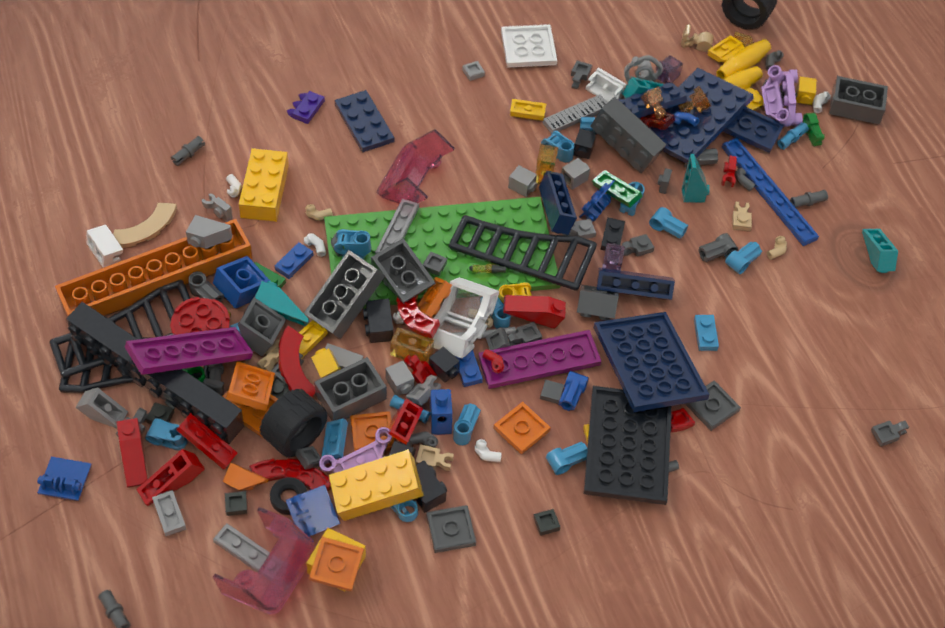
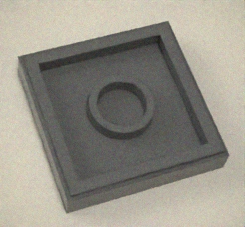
M715 380L705 386L710 394L708 400L685 403L710 431L738 413L741 409Z
M468 505L426 513L434 553L476 546Z

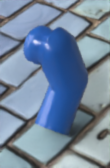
M676 112L672 118V121L676 124H680L684 120L693 126H697L700 121L699 118L686 112Z

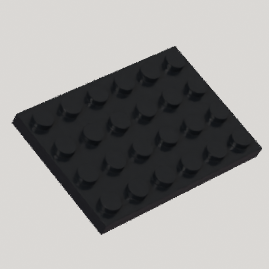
M593 386L583 494L666 505L668 501L672 406L633 412L623 389Z

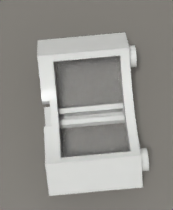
M459 277L450 281L452 285L450 288L451 292L434 317V319L439 320L440 325L433 339L423 336L422 344L438 350L444 346L454 356L463 358L473 350L475 340L477 338L481 339L488 326L485 322L489 315H493L499 291Z

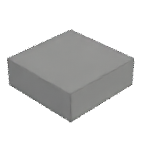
M478 61L462 66V70L469 81L485 76V71Z

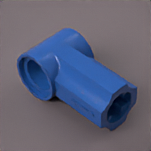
M573 371L569 372L564 391L559 400V405L564 410H575L581 393L583 394L586 389L589 377Z

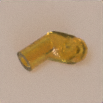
M735 32L734 38L743 42L744 47L754 43L751 36Z

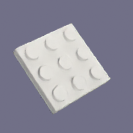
M550 25L501 27L507 68L557 65V56Z

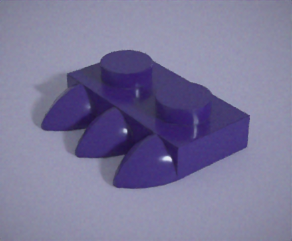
M311 91L298 95L301 101L293 102V106L296 109L287 110L290 117L309 124L325 102L324 96Z

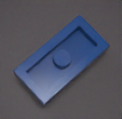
M298 242L274 265L275 270L290 279L313 257V251Z
M473 350L463 358L455 356L460 361L459 375L463 387L483 383Z

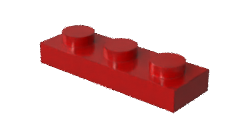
M191 413L176 429L223 470L238 454L237 451Z

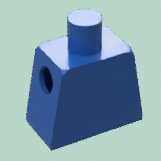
M431 390L432 435L452 434L451 390ZM439 417H445L444 421L442 422L438 421L437 419Z

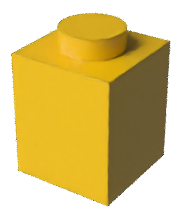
M799 77L796 86V103L812 105L816 95L817 79Z
M322 348L311 357L321 378L341 370L333 352L329 348Z

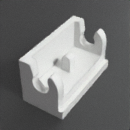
M598 67L588 80L591 82L586 86V90L596 96L601 94L607 102L613 97L617 99L623 97L622 92L626 87V83Z
M106 224L87 230L86 243L103 268L121 260L119 257L113 258L122 254L123 249Z

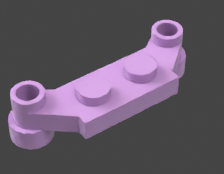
M773 65L768 69V81L765 86L761 87L766 116L784 124V127H789L792 124V119L789 111L783 106L780 83L784 81L783 71L778 65Z
M797 69L783 71L784 81L781 83V90L785 92L783 106H786L791 115V125L797 127L803 122L802 113H796L794 83H797L798 73Z
M386 427L379 428L375 434V442L338 460H335L332 455H324L319 461L321 470L326 473H336L383 458L386 447L392 439V436L388 434L389 429ZM381 436H386L387 439H386V440H382V439H380V437H381ZM331 463L332 466L329 467V468H326V467H325V464Z

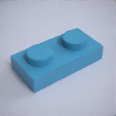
M695 315L694 324L698 350L718 351L719 343L714 315Z
M344 418L327 422L322 457L324 455H332L335 459L343 457L348 422Z

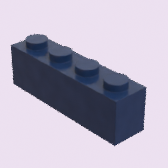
M546 170L539 190L551 231L557 234L569 235L577 216L564 176L561 173Z
M599 268L596 288L597 290L672 300L675 280L673 277Z

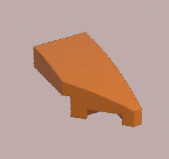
M230 463L222 482L241 491H250L261 483H267L268 479L235 463Z

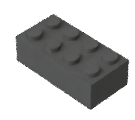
M613 97L601 108L591 124L594 131L641 174L656 160L667 145L616 97Z
M348 250L304 314L341 339L385 275Z

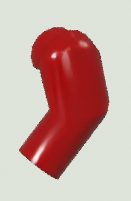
M486 349L482 357L491 362L493 372L501 373L504 370L502 356Z

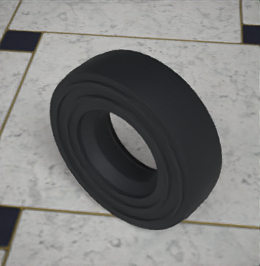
M292 477L278 480L270 491V501L273 508L285 515L291 514L287 503L281 499L282 492L289 489L294 490L297 495L307 492L303 482Z

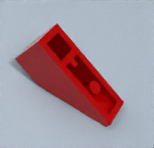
M505 295L503 313L555 329L565 319L566 302L549 296Z
M406 398L394 415L388 434L406 445L423 408Z
M138 418L116 421L127 488L140 486L148 480L140 423Z
M181 449L136 490L145 505L149 506L154 503L152 497L172 490L173 492L194 480L205 468L195 453Z

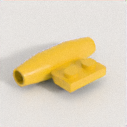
M729 35L710 48L707 55L719 63L724 62L716 71L717 77L724 79L738 71L753 67L771 50V45L769 41L763 39L744 47L743 42Z
M758 66L738 71L723 79L754 95V99L746 107L754 111L764 107L763 97L757 90L750 88L763 77L762 70Z

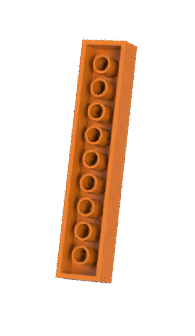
M237 219L225 222V224L231 225L232 231L231 240L205 249L188 244L187 237L61 283L56 285L55 289L67 317L81 302H84L105 316L132 305L153 290L169 283L183 280L186 285L189 283V276L194 272H202L207 277L216 273L218 267L245 256L253 259L251 245Z

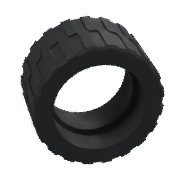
M722 0L721 5L723 13L732 24L746 30H754L765 24L775 9L778 0H753L759 8L751 7L743 0Z
M303 389L291 390L282 395L266 412L261 422L260 434L284 457H294L298 449L309 447L319 437L327 422L328 413Z

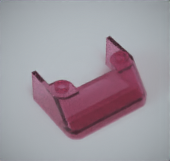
M436 129L407 143L394 160L377 189V194L384 199L400 204L402 199L415 203L426 200L428 196L419 188L428 170L437 168L442 162L441 158L454 151L455 147Z
M259 507L257 511L264 527L269 529L273 536L279 538L276 545L257 573L252 570H243L236 576L234 581L214 574L213 579L221 594L264 613L275 614L282 609L307 569L306 562L316 548V545L307 534L288 518Z

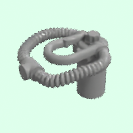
M650 55L635 56L632 58V62L624 68V76L627 83L630 80L629 70L633 66L638 65L635 71L637 78L653 82L663 72L662 64ZM651 62H653L658 67V71L656 73H654Z

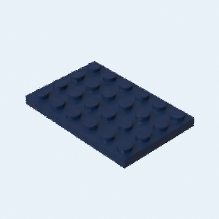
M697 68L678 87L687 96V102L651 114L644 124L667 144L662 151L688 164L690 154H694L697 158L754 99V95ZM676 112H686L699 118L700 121L697 126H693L684 120L680 124H676L672 121V118Z
M666 312L594 322V330L633 412L708 400L710 394Z

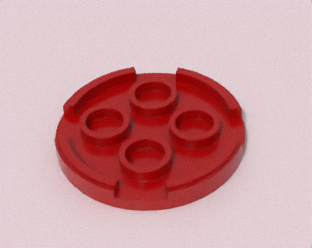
M194 297L176 307L171 318L170 327L173 335L230 328V317L226 307L218 300Z

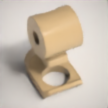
M687 25L683 31L681 46L689 47L696 44L697 50L708 51L712 47L713 35L709 32H702L699 36L694 33L693 37L689 38L691 25Z

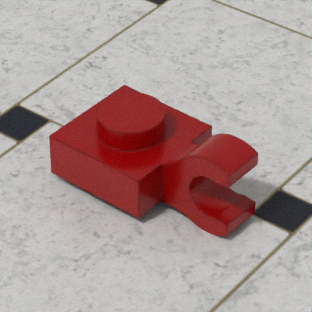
M729 156L728 162L724 163L723 173L726 174L722 177V186H724L725 181L731 182V187H734L736 182L737 156Z
M407 355L403 360L408 367L413 369L411 374L417 384H423L430 375L437 376L428 362H420L416 355L412 357Z

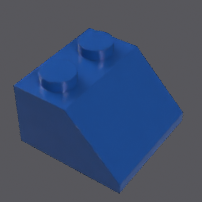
M248 256L218 267L213 284L236 309L250 303L256 296L261 282L267 283L270 280Z

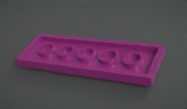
M236 327L126 341L125 349L141 375L251 359L253 355L252 350Z
M590 330L491 350L502 356L504 361V370L498 374L493 372L491 362L482 357L484 352L478 353L488 389L600 366L602 362Z

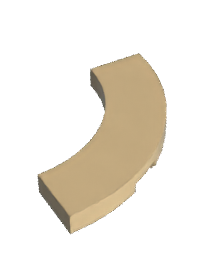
M158 203L155 211L147 220L131 228L114 229L113 236L122 248L136 246L137 243L145 240L149 241L159 235L166 225L170 224L176 213L177 205Z

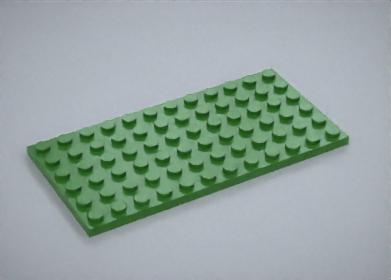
M541 197L419 208L404 238L422 265L430 252L448 258L447 264L440 276L429 273L432 279L438 277L450 283V281L460 277L498 291L502 285L524 282L531 284V291L560 288L559 285L506 268V273L492 274V265L496 264L451 250L448 247L464 215L516 230L549 234ZM396 210L324 217L331 274L343 258V256L338 257L331 245V240L338 230H363L370 234L371 252L365 256L364 260L371 264V257L375 255ZM467 223L457 244L468 247L477 226ZM484 229L475 250L485 253L495 232ZM502 234L493 252V256L503 259L513 236ZM520 238L510 259L511 262L521 264L531 242L530 239ZM549 241L538 242L528 264L529 268L539 269L550 244ZM553 254L545 273L556 276L558 270ZM382 281L369 298V300L389 299L390 305H397V296ZM459 288L456 299L478 297L481 295ZM426 290L418 294L417 303L420 301Z

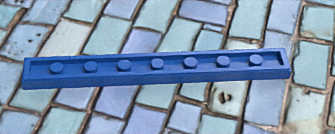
M737 138L723 143L721 148L728 156H737L736 166L746 171L744 176L755 184L754 188L801 245L805 246L817 241L819 235Z

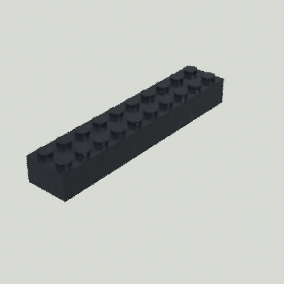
M81 302L66 318L69 326L68 330L71 332V338L75 343L85 345L91 354L101 356L107 365L117 367L123 376L133 378V381L139 387L144 386L149 389V392L155 398H162L170 408H176L181 411L185 418L191 413L227 444H230L243 429L242 410L184 370L178 369L141 375L125 349L126 341L138 339L84 302Z

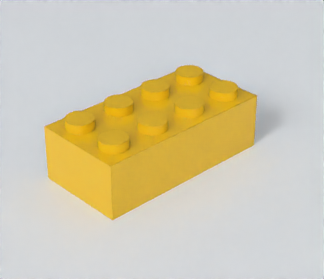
M251 149L239 200L240 218L277 222L289 167L288 152Z
M409 450L329 475L337 514L344 521L424 496L415 460Z

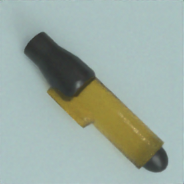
M496 264L473 265L469 267V270L472 272L506 273V267Z

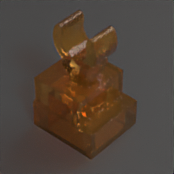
M659 86L645 92L641 96L647 109L654 107L657 119L666 115L664 108L660 105L663 97Z
M700 86L693 89L695 93L689 96L691 101L678 105L682 112L690 113L693 107H696L698 112H701L711 106Z

